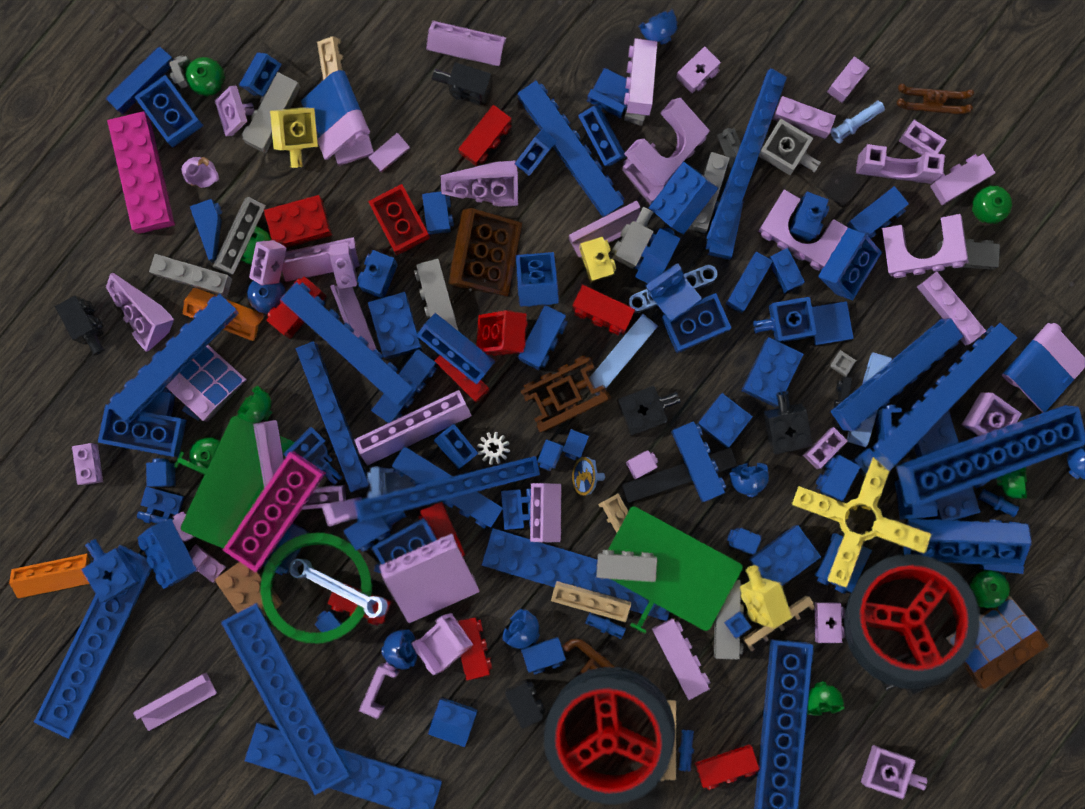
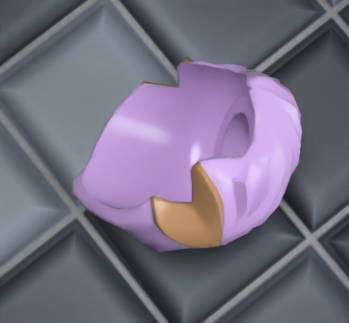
M205 157L190 158L182 166V174L186 182L191 184V186L197 185L199 188H205L219 181L215 166Z

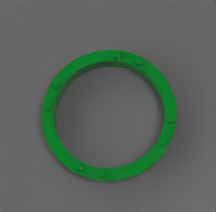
M309 533L287 541L274 552L263 571L260 589L264 610L277 629L294 640L318 644L339 639L354 629L366 613L364 607L357 605L348 620L330 631L308 633L291 627L277 612L272 597L273 579L283 560L292 552L305 546H331L344 552L357 566L361 578V593L371 597L372 584L365 560L350 543L331 534Z

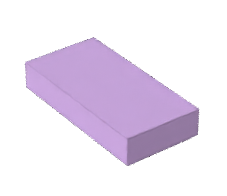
M396 133L370 155L369 159L382 173L408 151L410 147Z

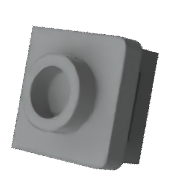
M178 56L173 59L174 61L169 62L173 71L170 75L174 84L178 83L181 88L189 85L182 68L189 66L191 60L188 56Z

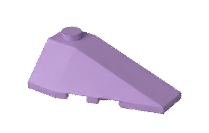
M515 161L494 162L441 175V193L463 199L465 197L476 199V202L481 203L482 201L490 202L494 206L499 207L517 206L518 172Z
M111 273L106 288L116 306L122 308L125 322H129L134 330L132 332L133 337L147 352L169 333L174 319L163 306L116 274Z

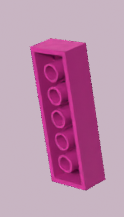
M143 111L107 120L132 230L137 234L174 226L151 119Z
M289 452L223 550L254 572L259 571L326 473L296 452Z

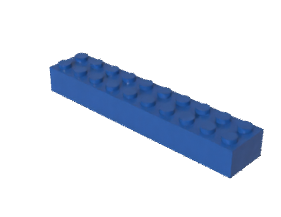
M1064 405L897 465L906 503L919 506L1085 445V431L1079 407Z
M771 639L754 809H798L813 645L810 643Z

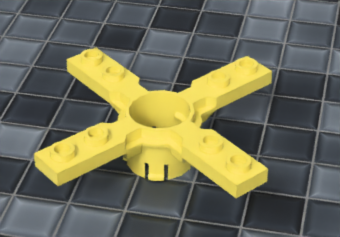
M874 457L858 499L851 500L845 504L799 486L792 503L796 507L840 523V527L845 535L828 581L846 588L864 541L878 536L924 553L931 536L929 533L882 517L881 510L877 504L889 471ZM858 506H862L863 509L868 511L873 510L877 521H874L873 530L871 532L866 531L864 535L851 532L846 526L850 509L857 510Z

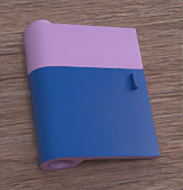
M338 70L331 73L301 100L304 108H314L317 142L324 159L328 160L349 140L362 141L368 137L367 135L370 133L345 71Z
M1047 323L1002 373L1003 378L1011 385L1019 387L1042 413L1048 410L1085 368V357L1061 332V327L1056 323Z

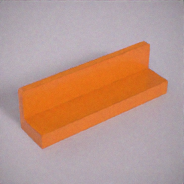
M193 288L184 300L183 315L193 318L199 310H204L208 306V301L216 295ZM227 300L237 309L239 314L223 330L254 341L258 325L264 318V314Z
M88 554L11 569L9 584L17 598L90 584L81 570L89 565L90 558Z

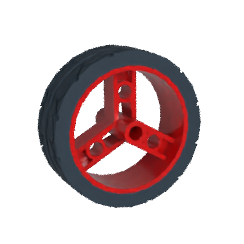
M905 554L893 556L875 564V566H872L860 577L847 602L844 614L845 636L849 649L855 659L873 677L899 688H924L936 685L947 679L968 659L975 647L979 634V609L975 596L968 584L950 566L923 555ZM910 579L926 583V586L907 609L866 602L875 589L893 580ZM924 596H930L933 602H927ZM942 597L949 603L956 620L955 642L950 653L943 659L940 658L924 623V620ZM882 613L886 620H879L876 614ZM891 615L902 616L898 623L890 621ZM866 626L898 631L899 634L905 636L918 666L902 664L883 654L873 643ZM917 629H919L922 637L918 641L913 636ZM919 645H924L928 653L921 652Z
M619 667L592 669L572 679L561 690L555 700L544 729V748L556 777L570 791L581 798L601 804L630 802V800H635L653 789L657 782H660L669 767L675 742V721L671 707L664 694L649 679L637 672ZM616 694L633 700L644 709L655 727L657 742L622 727V722L619 720ZM594 695L598 729L570 748L565 735L566 715L576 703ZM608 703L610 704L611 708L606 709L602 706V704ZM620 736L630 741L629 745L620 743ZM597 738H598V742H597L598 747H596V745H595V743H594V741H595ZM633 745H639L642 749L636 750L633 748ZM582 749H589L591 753L586 754ZM613 751L644 764L637 770L624 775L600 774L586 767L604 753L609 754Z

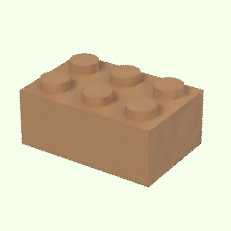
M239 562L215 579V582L237 613L258 603L264 616H267L261 599L260 587L263 573L260 570L254 572ZM272 588L273 602L277 609L283 602Z

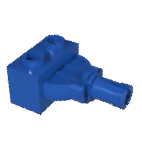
M309 427L283 455L287 457L289 452H296L325 472V477L335 485L337 481L331 475L333 474L338 480L342 476L324 459L325 457L329 462L333 460L328 455L324 444L325 440L312 427Z

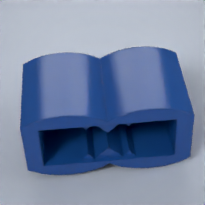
M545 440L537 461L540 463V468L551 471V468L555 469L564 446Z

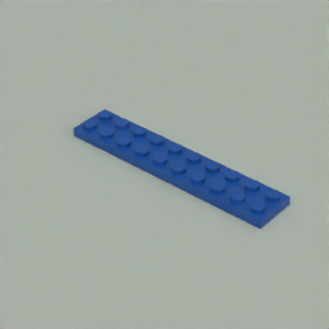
M492 529L482 566L555 587L556 581L630 601V610L643 614L649 603L648 599L611 579L597 578V559L544 543L530 542V539ZM654 603L648 616L667 621L670 611Z
M119 545L118 548L123 550L141 581L108 602L101 603L95 594L34 720V723L68 739L71 738L152 570L146 556L123 545ZM110 572V579L112 578L111 576L114 575L113 572Z
M258 603L222 621L223 627L314 795L348 778L350 773Z
M257 723L245 761L306 780L280 730ZM336 747L350 776L329 788L394 809H434L442 783L441 780Z

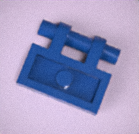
M146 487L141 506L148 508L146 512L139 511L137 518L149 524L151 522L158 524L170 519L171 514L177 515L180 513L184 497ZM155 509L163 511V517L154 515Z
M526 489L527 497H521V490L501 491L505 530L524 528L523 520H529V526L531 527V489ZM522 503L528 504V514H523Z

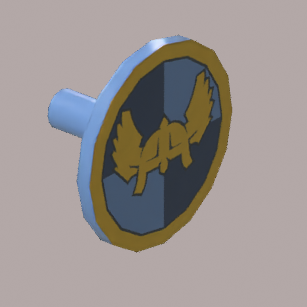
M581 457L573 468V486L578 494L589 495L595 489L597 480L603 481L605 479V474L597 473L595 460Z

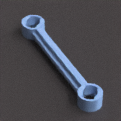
M294 559L290 564L289 569L293 577L308 578L364 607L366 614L370 617H381L387 611V602L384 598L369 597L312 568L311 562L307 559ZM303 563L304 571L300 575L298 573V566ZM378 601L379 611L374 613L372 605Z

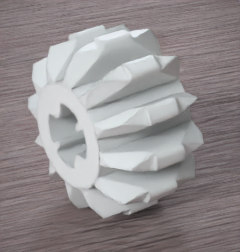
M498 432L494 433V438L491 437L490 433H487L489 440L481 437V441L485 444L477 445L479 448H484V450L478 452V455L486 453L482 459L484 462L490 457L489 464H493L494 458L500 464V456L505 460L507 459L502 453L510 452V449L503 448L508 446L509 442L501 443L505 436L502 435L498 440ZM490 444L499 445V449H496L497 453L488 450L489 447L491 448Z

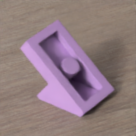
M197 544L189 552L197 571L212 583H215V579L226 569L222 563Z

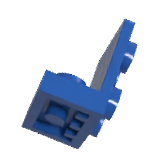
M604 68L594 89L590 90L587 102L621 118L627 107L624 104L625 93L629 91V89H625L626 78Z
M678 263L646 285L650 297L670 322H673L702 301L701 296L684 277L682 268Z

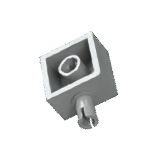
M782 119L779 120L759 153V157L789 175L794 171L797 164H802L815 172L821 161L806 154V149L813 138ZM784 145L788 146L786 150L783 149Z
M642 207L636 222L632 221L624 226L620 234L623 238L621 242H616L611 252L614 254V260L632 269L637 265L653 233L652 230L646 228L654 213L653 211Z

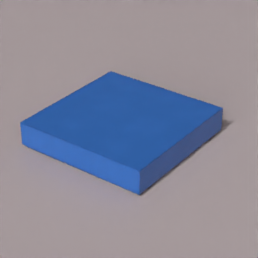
M847 301L812 307L817 335L813 337L815 346L854 339Z

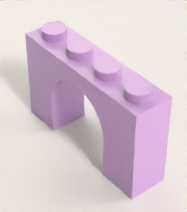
M681 98L671 100L660 113L677 134V147L670 157L665 158L659 155L645 138L636 140L624 153L653 186L666 185L671 178L670 176L676 172L685 159L694 154L696 146L706 140V135L710 131Z
M867 144L858 155L856 174L929 184L933 183L943 174L945 158L943 154L925 152L920 158L897 159L886 156L887 147Z
M783 190L758 232L761 233V237L768 241L773 240L778 243L777 246L782 250L788 248L797 259L808 261L812 268L818 271L822 270L848 227L833 219L819 241L812 244H803L796 241L789 232L788 221L800 199Z
M961 214L941 218L944 238L942 248L935 256L927 259H918L908 253L902 225L882 228L889 274L894 276V278H902L907 273L919 275L924 274L925 270L942 271L948 266L960 268L964 267L965 263H969Z

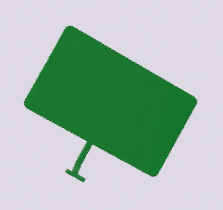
M233 416L230 419L208 469L182 459L184 454L182 451L174 465L177 468L178 464L181 463L205 474L181 524V530L223 549L265 489L254 425L237 416ZM280 436L282 454L294 442Z
M637 507L630 508L608 549L614 550V554H622V551H632L634 555L641 556L642 552L653 553V556L657 557L656 582L611 579L649 600L638 624L631 623L630 625L643 633H646L647 630L641 627L654 603L702 630L708 631L742 571V565L739 562Z

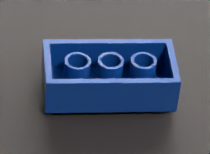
M105 405L98 443L178 458L187 420L141 411L128 424L108 405Z

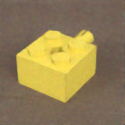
M314 108L271 110L274 149L290 151L291 168L303 167L301 150L303 148L318 147Z
M603 237L579 245L590 283L611 277L614 274L616 265L614 259H610L608 255L609 251H611L608 240L604 241Z
M758 566L747 568L746 572L750 581L740 586V590L742 593L741 598L748 610L747 615L749 619L773 629L791 619L792 616L781 584L762 578Z

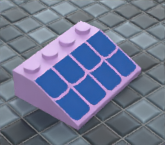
M207 345L166 388L199 418L209 422L243 385L246 379Z

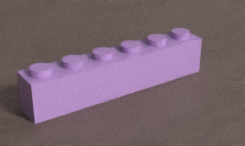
M458 390L354 440L360 455L368 466L401 450L404 446L408 447L450 427L452 424L471 417V413Z

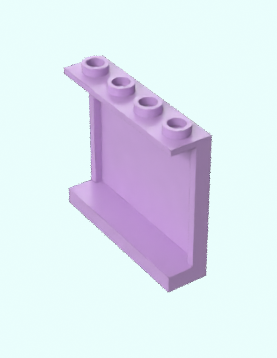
M452 534L380 566L383 579L408 623L480 592L476 580L464 561Z

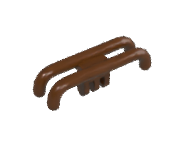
M903 83L898 86V91L902 94L924 96L923 103L905 102L903 98L898 99L897 106L902 109L965 114L973 110L971 104L966 106L943 105L947 98L967 99L974 95L972 89L961 92L906 87Z
M581 639L568 640L562 646L565 652L578 647L590 657V660L580 671L582 673L588 669L615 667Z

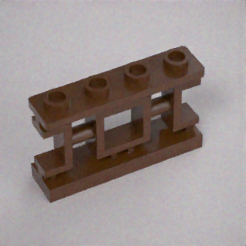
M585 355L574 360L575 364L571 366L568 364L558 368L559 372L553 375L550 372L540 377L541 381L537 383L532 381L524 385L525 389L521 390V394L524 395L525 401L535 398L542 415L534 418L540 433L611 399L604 385L595 388L590 379L588 371L596 368L591 357L586 358ZM587 365V367L581 369L584 380L576 383L572 375L564 378V375ZM569 381L576 398L561 405L554 388ZM553 382V384L546 387L550 397L542 400L538 392L530 394V392ZM588 386L592 394L600 392V395L577 405V402L583 400L579 390ZM554 403L557 411L566 409L565 412L545 422L543 421V419L549 417L546 409L547 406Z

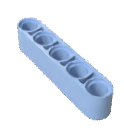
M705 265L684 274V277L694 279L695 285L692 287L697 290L713 283L717 277V270L712 265ZM710 271L713 277L706 279L703 276V272ZM647 289L632 295L628 302V306L635 309L634 313H640L657 306L654 300L650 298ZM634 299L641 300L642 306L640 308H635L632 305Z
M642 314L590 376L594 387L597 388L604 385L607 388L658 325Z
M872 352L862 385L887 365L892 358ZM878 409L873 417L865 419L861 423L862 426L855 431L849 430L847 442L867 447Z

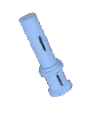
M876 101L852 119H845L841 125L836 128L833 127L830 131L833 139L837 143H841L848 135L855 134L858 127L885 111L882 102Z

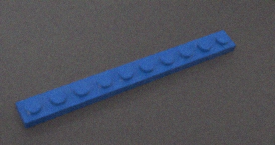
M774 69L767 71L706 238L721 247L726 246L787 78Z
M532 456L355 501L354 504L358 521H365L538 476L540 472L537 458Z

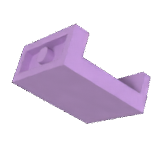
M652 143L651 146H652V147L654 148V150L657 152V150L655 149L654 143ZM627 158L624 161V173L651 205L664 186H653Z
M452 613L441 616L432 629L422 638L412 643L415 652L421 657L432 675L443 672L473 646V643Z
M387 662L386 664L382 663L379 665L359 711L378 719L385 706L374 701L385 675L395 678L400 670H397Z

